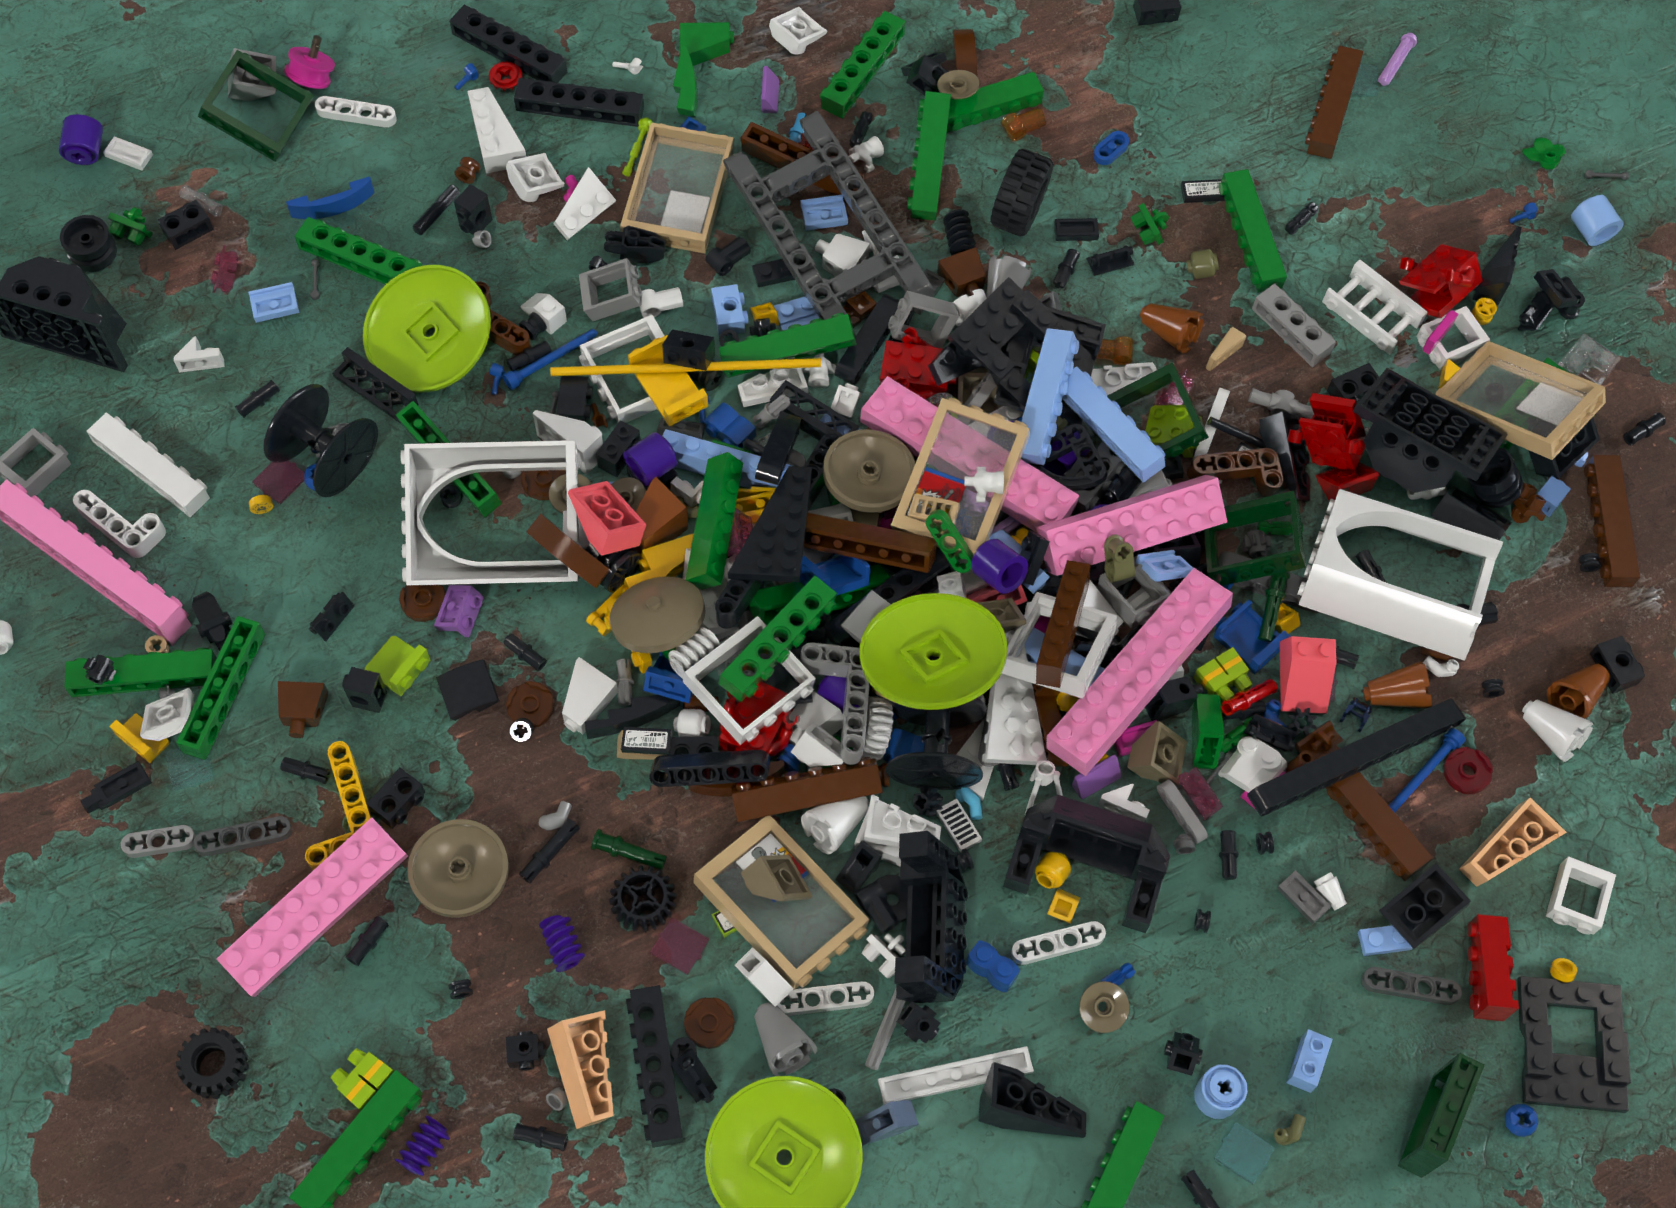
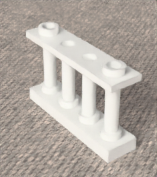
M1359 260L1354 264L1349 276L1352 279L1337 293L1331 288L1327 289L1322 302L1328 309L1333 310L1374 342L1379 349L1384 350L1390 355L1398 342L1395 337L1409 324L1417 329L1423 323L1428 312L1367 264ZM1357 285H1361L1369 292L1353 306L1344 298ZM1374 298H1378L1385 306L1372 319H1369L1361 311ZM1394 311L1403 319L1387 333L1378 324L1389 313Z

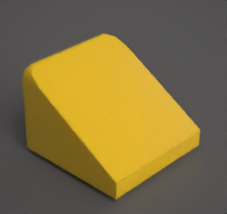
M771 302L750 308L754 320L770 318V323H775L776 326L779 325L777 311Z
M1447 359L1442 368L1438 389L1442 388L1461 369L1450 359Z
M1282 603L1280 604L1275 629L1280 634L1284 630L1289 634L1301 624L1299 613Z
M1057 888L1047 914L1071 923L1080 897Z

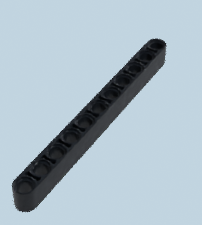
M835 433L825 434L803 466L812 467L808 510L825 485L823 476L824 459L829 447L840 437ZM730 579L715 603L718 626L724 629L734 627L764 581Z
M1452 698L1447 699L1252 789L1247 794V797L1261 817L1268 815L1445 733L1450 728H1455L1464 722L1466 717Z

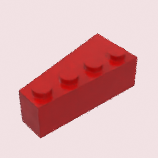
M1477 914L1468 923L1467 927L1468 937H1471L1468 959L1472 961L1469 984L1472 985L1473 990L1469 1006L1473 1010V1018L1505 1021L1519 1009L1518 1000H1513L1512 997L1513 991H1516L1517 988L1516 980L1510 979L1514 964L1513 958L1507 955V951L1511 947L1508 917Z

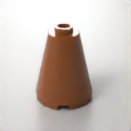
M1150 303L1144 306L1140 312L1141 322L1177 351L1184 354L1192 349L1188 346L1191 342L1196 343L1204 324V320L1200 319L1203 313L1189 309Z
M1423 661L1367 681V686L1363 687L1365 701H1370L1371 705L1427 709L1432 706L1431 694H1429L1428 689L1430 684Z
M1592 664L1553 682L1547 689L1548 703L1587 719L1610 681L1608 670L1600 664Z

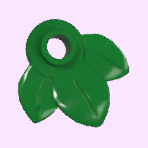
M1538 137L1534 141V147L1524 148L1522 153L1529 160L1540 162L1542 168L1550 170L1556 168L1560 163L1561 157L1565 155V148L1562 144L1553 145L1549 139Z

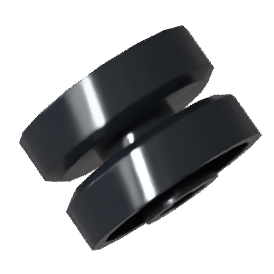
M94 215L74 217L61 229L60 242L67 253L68 259L71 264L79 266L84 272L103 270L115 259L117 253L116 243L110 234L107 224L101 218Z

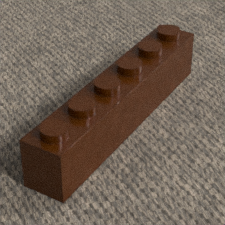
M1339 46L1337 54H1332L1330 66L1333 67L1327 70L1325 81H1328V83L1322 86L1320 97H1323V99L1317 102L1315 112L1318 115L1313 116L1310 125L1313 131L1308 132L1305 144L1309 145L1307 154L1332 159L1361 64L1362 50Z
M750 122L741 136L743 152L779 169L814 151L753 122ZM830 175L813 183V185L834 195H842Z
M1593 455L1589 462L1585 464L1584 475L1588 478L1587 494L1591 497L1592 503L1590 514L1594 517L1595 523L1593 533L1597 537V554L1600 555L1602 565L1600 576L1604 580L1605 587H1633L1639 580L1640 573L1620 455Z
M808 513L804 548L928 573L936 560L937 542L932 537Z
M1069 560L1066 562L1036 665V684L1061 687L1089 587L1091 564Z
M1335 745L1331 749L1320 755L1318 758L1325 756L1340 748L1337 745ZM1360 772L1326 787L1329 797L1338 802L1348 819L1355 822L1361 835L1372 842L1377 854L1388 861L1396 876L1406 881L1432 860L1433 857Z
M861 757L858 763L852 765L843 762L842 765H832V767L824 769L821 766L808 769V772L798 774L797 771L785 773L784 777L774 779L773 776H767L765 780L760 782L737 783L735 787H731L737 822L883 793L876 759H871L870 757Z

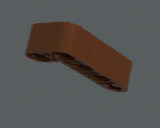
M482 281L475 282L482 290L490 307L492 299L488 285ZM489 309L491 327L488 340L515 356L522 353L523 349L531 348L530 337L526 330Z
M1270 448L1199 455L1187 469V475L1190 479L1203 475L1217 477L1218 480L1254 477L1257 490L1263 496H1272L1283 483L1278 455ZM1261 459L1266 460L1269 465L1263 463ZM1240 461L1244 462L1247 465V467L1242 466L1240 464ZM1218 464H1222L1225 469L1220 468ZM1266 480L1271 481L1274 486L1269 485Z
M1032 683L1047 761L1052 762L1055 767H1067L1068 763L1047 749V735L1062 719L1056 701V696L1060 691Z

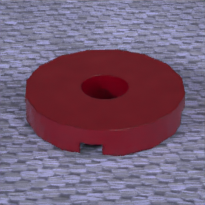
M1461 747L1448 755L1443 765V772L1447 783L1454 790L1463 794H1476L1483 791L1490 784L1493 766L1489 758L1482 751ZM1464 765L1470 766L1474 771V775L1465 774L1462 767Z

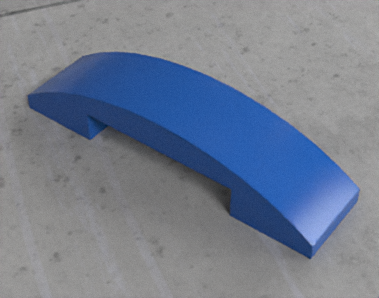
M370 176L349 182L351 190L309 202L307 195L286 201L291 217L297 219H307V217L320 219L335 216L357 207L375 193Z

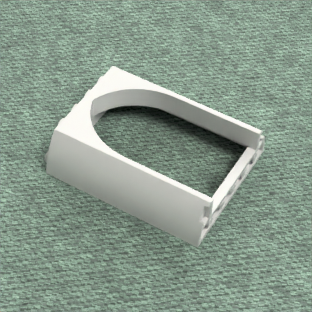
M575 440L404 444V450H401V464H405V474H401V486L405 488V497L401 499L402 511H405V521H402V534L406 535V544H402V557L406 558V567L402 569L403 582H406V585L579 581L580 576L560 560L476 562L456 557L446 552L433 540L422 520L425 510L433 497L447 484L462 476L478 472L566 470L567 536L579 544V518L568 495L570 489L578 488L579 461H577L578 450Z
M1339 489L1336 499H1330L1326 511L1330 516H1324L1320 528L1324 532L1319 531L1314 545L1318 549L1313 548L1309 559V564L1303 577L1307 579V582H1301L1297 594L1302 596L1299 605L1465 661L1483 616L1480 613L1495 560L1503 542ZM1386 526L1484 558L1469 610L1372 577L1348 558L1341 548L1337 537L1354 528Z

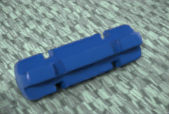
M1125 963L1119 970L1116 969L1101 979V981L1111 982L1119 986L1125 979L1128 980L1134 976L1135 970L1130 963Z

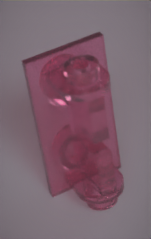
M223 245L221 253L217 252L214 265L218 267L217 271L213 270L210 283L214 284L212 293H215L216 288H220L225 293L233 289L235 274L227 271H236L239 258L234 251L225 252V245Z
M1184 370L1179 374L1189 393L1193 387V379L1188 376L1185 377L1188 370ZM1172 382L1169 384L1168 389L1159 397V405L1183 404L1182 398L1178 396L1180 394L1177 387Z
M1194 767L1188 773L1184 772L1178 776L1180 785H1182L1204 820L1210 818L1223 807L1197 767Z

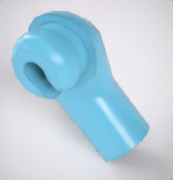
M968 787L958 789L955 792V798L959 802L965 801L969 805L970 819H982L979 796Z

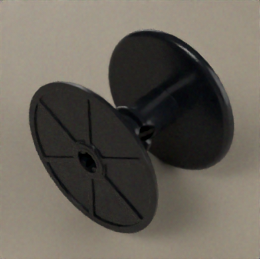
M310 384L292 394L278 409L265 434L263 449L268 460L274 463H282L293 459L308 446L311 447L312 453L321 454L314 471V489L321 497H332L345 490L368 464L377 444L378 427L373 420L361 418L347 424L335 436L332 435L330 428H322L329 409L328 392L322 385Z
M976 698L956 707L939 710L915 709L892 701L890 702L893 708L892 711L898 717L910 723L925 726V734L921 736V741L924 743V752L903 754L890 760L886 766V773L890 778L911 787L938 788V790L966 788L982 780L983 771L978 764L967 758L948 753V745L952 742L949 736V728L970 725L982 719L987 709L982 700ZM944 737V743H939V741Z

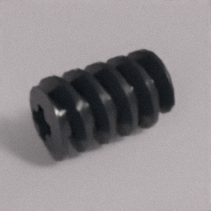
M953 210L943 218L951 256L976 247V242L973 239L974 233L970 224L971 219L968 217L969 213L966 210Z

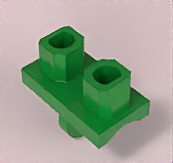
M1140 204L1138 206L1140 211L1130 218L1136 229L1147 224L1148 228L1139 232L1144 245L1154 241L1158 245L1163 243V239L1160 236L1161 233L1157 227L1160 226L1161 230L1167 228L1168 214L1155 209L1152 211L1154 216L1151 217L1145 204Z
M133 207L130 211L125 210L123 216L127 218L110 212L108 219L112 221L109 228L112 236L122 239L127 229L130 231L127 240L135 245L140 246L145 237L151 239L153 232L146 230V226L139 223H145L146 218L142 216L141 209Z

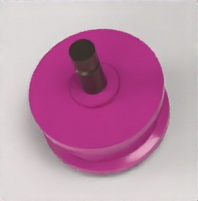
M313 36L310 48H291L288 52L290 62L284 68V73L289 79L300 85L315 89L327 88L330 85L329 73L335 67V62L329 56L319 51L322 40L320 36Z

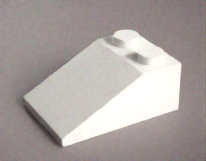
M538 410L533 412L538 437L543 441L575 440L578 450L577 461H579V469L586 475L597 465L596 453L603 445L602 433L596 426L591 427L585 421Z

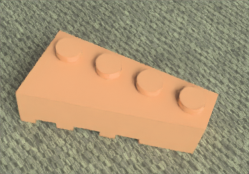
M1528 798L1514 808L1459 870L1477 887L1567 832L1534 800Z
M605 1010L562 1020L547 1029L576 1129L600 1123L614 1116L611 1082L608 1081L607 1069L610 1066L605 1050V1043H607V1032H604L603 1020L606 1019Z

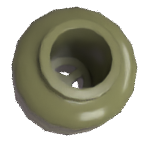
M1210 249L1192 252L1190 255L1191 260L1186 261L1188 273H1193L1196 279L1212 277L1215 275L1216 270H1219L1217 254L1213 253Z

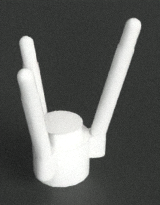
M1046 760L1036 762V767L1030 777V781L1035 780L1026 811L1033 806L1040 785L1047 786L1054 780L1057 795L1063 796L1059 780L1060 772L1055 771V766L1052 762Z

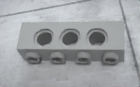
M1273 284L1255 298L1252 310L1311 367H1314L1332 353L1336 343L1333 337L1325 332L1315 319L1309 317L1299 304L1288 297L1283 289Z

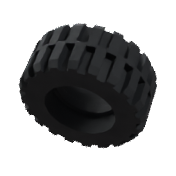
M1024 148L1019 149L1015 153L1002 180L992 209L990 222L994 227L1019 237L1025 236L1028 233L1038 213L1051 178L1054 164L1050 158Z

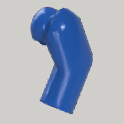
M1276 699L1270 700L1265 705L1264 717L1287 727L1279 719L1281 703Z

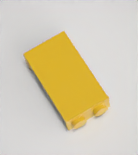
M667 335L654 339L650 344L642 348L634 349L628 354L629 365L663 364L662 344L666 340ZM687 372L635 374L669 427L708 407L707 393L704 389L698 390Z

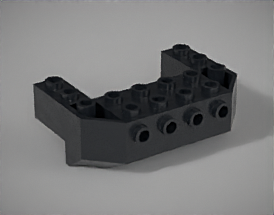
M1061 795L1053 796L1028 808L1003 887L1027 894L1040 850L1062 853L1070 860L1135 880L1122 926L1146 933L1152 920L1161 884L1167 872L1170 854L1154 826Z
M929 831L901 833L899 835L900 880L908 885L906 957L895 958L894 984H896V998L915 1003L954 1001L963 984L964 974L966 973L964 950L967 947L964 930L967 924L965 901L968 899V891L965 886L959 859L955 852Z

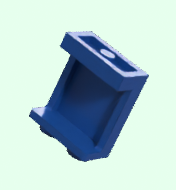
M843 555L817 564H813L807 557L803 556L800 582L805 586L814 576H817L833 589L837 595L869 585L871 569L870 565L863 559Z
M1249 599L1244 604L1241 602L1237 604L1231 613L1233 614L1230 617L1226 618L1224 616L1216 624L1217 630L1214 637L1227 650L1234 647L1246 666L1255 675L1280 652V641L1291 636L1285 630L1281 634L1274 631L1272 642L1259 640L1258 636L1262 618L1251 608L1253 602Z
M660 652L654 667L649 666L646 670L643 691L690 703L694 694L683 683V679L674 671L670 661Z

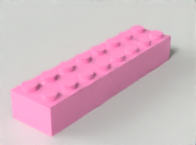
M1203 475L1039 526L1037 531L1045 540L1050 541L1044 556L1046 570L1053 575L1059 576L1063 574L1067 560L1091 565L1105 561L1104 542L1111 535H1120L1124 542L1131 544L1133 552L1227 523L1218 478Z
M370 818L217 958L218 962L250 996L256 997L401 864L408 855L373 818Z

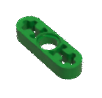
M939 509L932 511L926 519V526L953 569L960 573L968 572L971 569L973 553L948 514ZM934 519L941 520V525L939 523L935 524L933 522ZM945 537H953L956 540V546L947 545ZM960 558H961L962 560H963V559H966V560H967V563H966V564H965L964 562L960 563L958 560H959Z

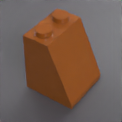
M657 477L652 479L636 510L639 517L646 523L640 546L633 547V550L640 554L644 549L676 539L688 529L687 507Z

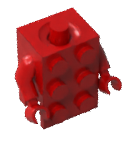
M1441 244L1420 263L1414 262L1415 259L1401 258L1400 269H1405L1409 273L1400 280V285L1419 289L1410 298L1428 312L1427 315L1442 318L1483 281L1476 252Z
M909 327L904 330V333L907 335L902 338L903 343L886 340L880 385L888 376L931 404L937 405L942 398L946 399L948 384L955 385L956 378L937 386L928 365L943 348H936L918 336L915 328Z
M1312 393L1309 399L1314 413L1312 419L1300 417L1301 429H1290L1287 442L1301 444V440L1304 439L1312 463L1355 471L1366 448L1363 441L1366 433L1362 420L1358 414L1353 412L1357 404L1356 400Z
M761 681L757 685L758 689L750 698L746 696L739 703L727 691L729 699H726L723 708L744 729L784 698L787 693ZM794 707L787 713L783 711L777 716V720L771 726L762 727L759 730V734L752 741L748 742L746 740L741 745L720 723V730L722 732L719 736L720 752L764 750L771 758V756L777 755L787 747L794 731L792 727L799 723L800 716L797 715L793 723L789 720V715L794 710Z

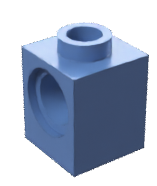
M1551 476L1537 494L1547 501L1542 508V512L1550 517L1571 488L1566 486L1563 481Z

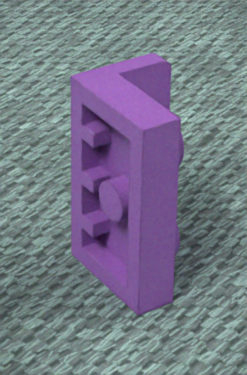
M449 585L434 627L439 631H458L463 637H470L484 597L472 586Z

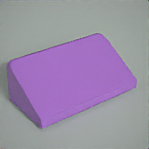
M764 66L761 111L762 113H777L779 79L768 66Z
M1112 755L1096 764L1086 776L1082 773L1075 776L1072 787L1081 799L1120 779L1121 771L1117 756Z

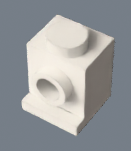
M955 571L937 576L939 593L967 598L960 572Z

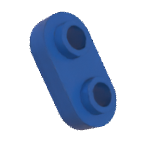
M1122 131L1112 132L1095 147L1094 160L1100 165L1111 164L1127 150L1129 145L1128 135Z

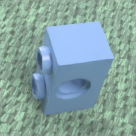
M737 284L711 288L712 304L719 336L727 329L733 330L737 334L745 333L748 315L747 311H742V306L745 305L743 292L739 293Z
M1308 1029L1301 1037L1286 1083L1311 1093L1318 1086L1333 1039Z

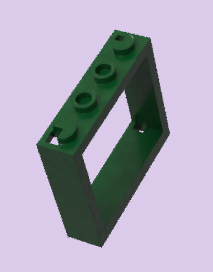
M237 50L202 104L198 117L276 162L310 106L314 95L306 88L291 82L286 76L274 72L269 66L257 62L249 54ZM236 66L301 103L278 143L212 105Z
M1173 362L1107 395L1111 401H1116L1120 408H1123L1172 382L1175 383L1195 428L1159 445L1165 453L1164 459L1179 456L1185 449L1191 446H1198L1199 442L1209 438L1179 371Z
M1294 491L1225 506L1227 523L1204 529L1207 574L1209 578L1221 586L1306 568L1300 507ZM1291 515L1295 550L1219 567L1216 531Z
M1459 1053L1434 1073L1398 1167L1423 1178L1448 1161L1485 1066L1484 1064ZM1436 1080L1444 1083L1441 1089L1434 1086Z

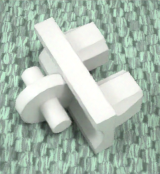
M889 933L886 934L884 939L889 943L887 946L877 935L871 934L866 939L869 943L865 946L862 954L870 962H873L882 954L887 960L881 965L879 971L886 978H891L895 975V958H900L894 951L896 950L901 956L906 952V949L901 945L904 937L898 935L894 939Z

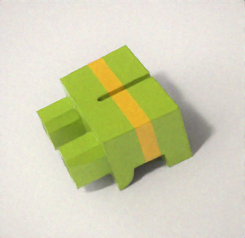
M1234 647L1199 667L1193 677L1197 683L1204 686L1209 695H1220L1221 704L1223 701L1233 698L1234 694L1229 689L1232 686H1235L1238 691H1247L1253 685L1247 676L1249 668Z
M356 1048L348 1057V1061L355 1066L351 1073L348 1074L340 1067L333 1073L331 1079L337 1085V1090L361 1111L376 1093L362 1078L378 1091L394 1071L370 1052L366 1054Z

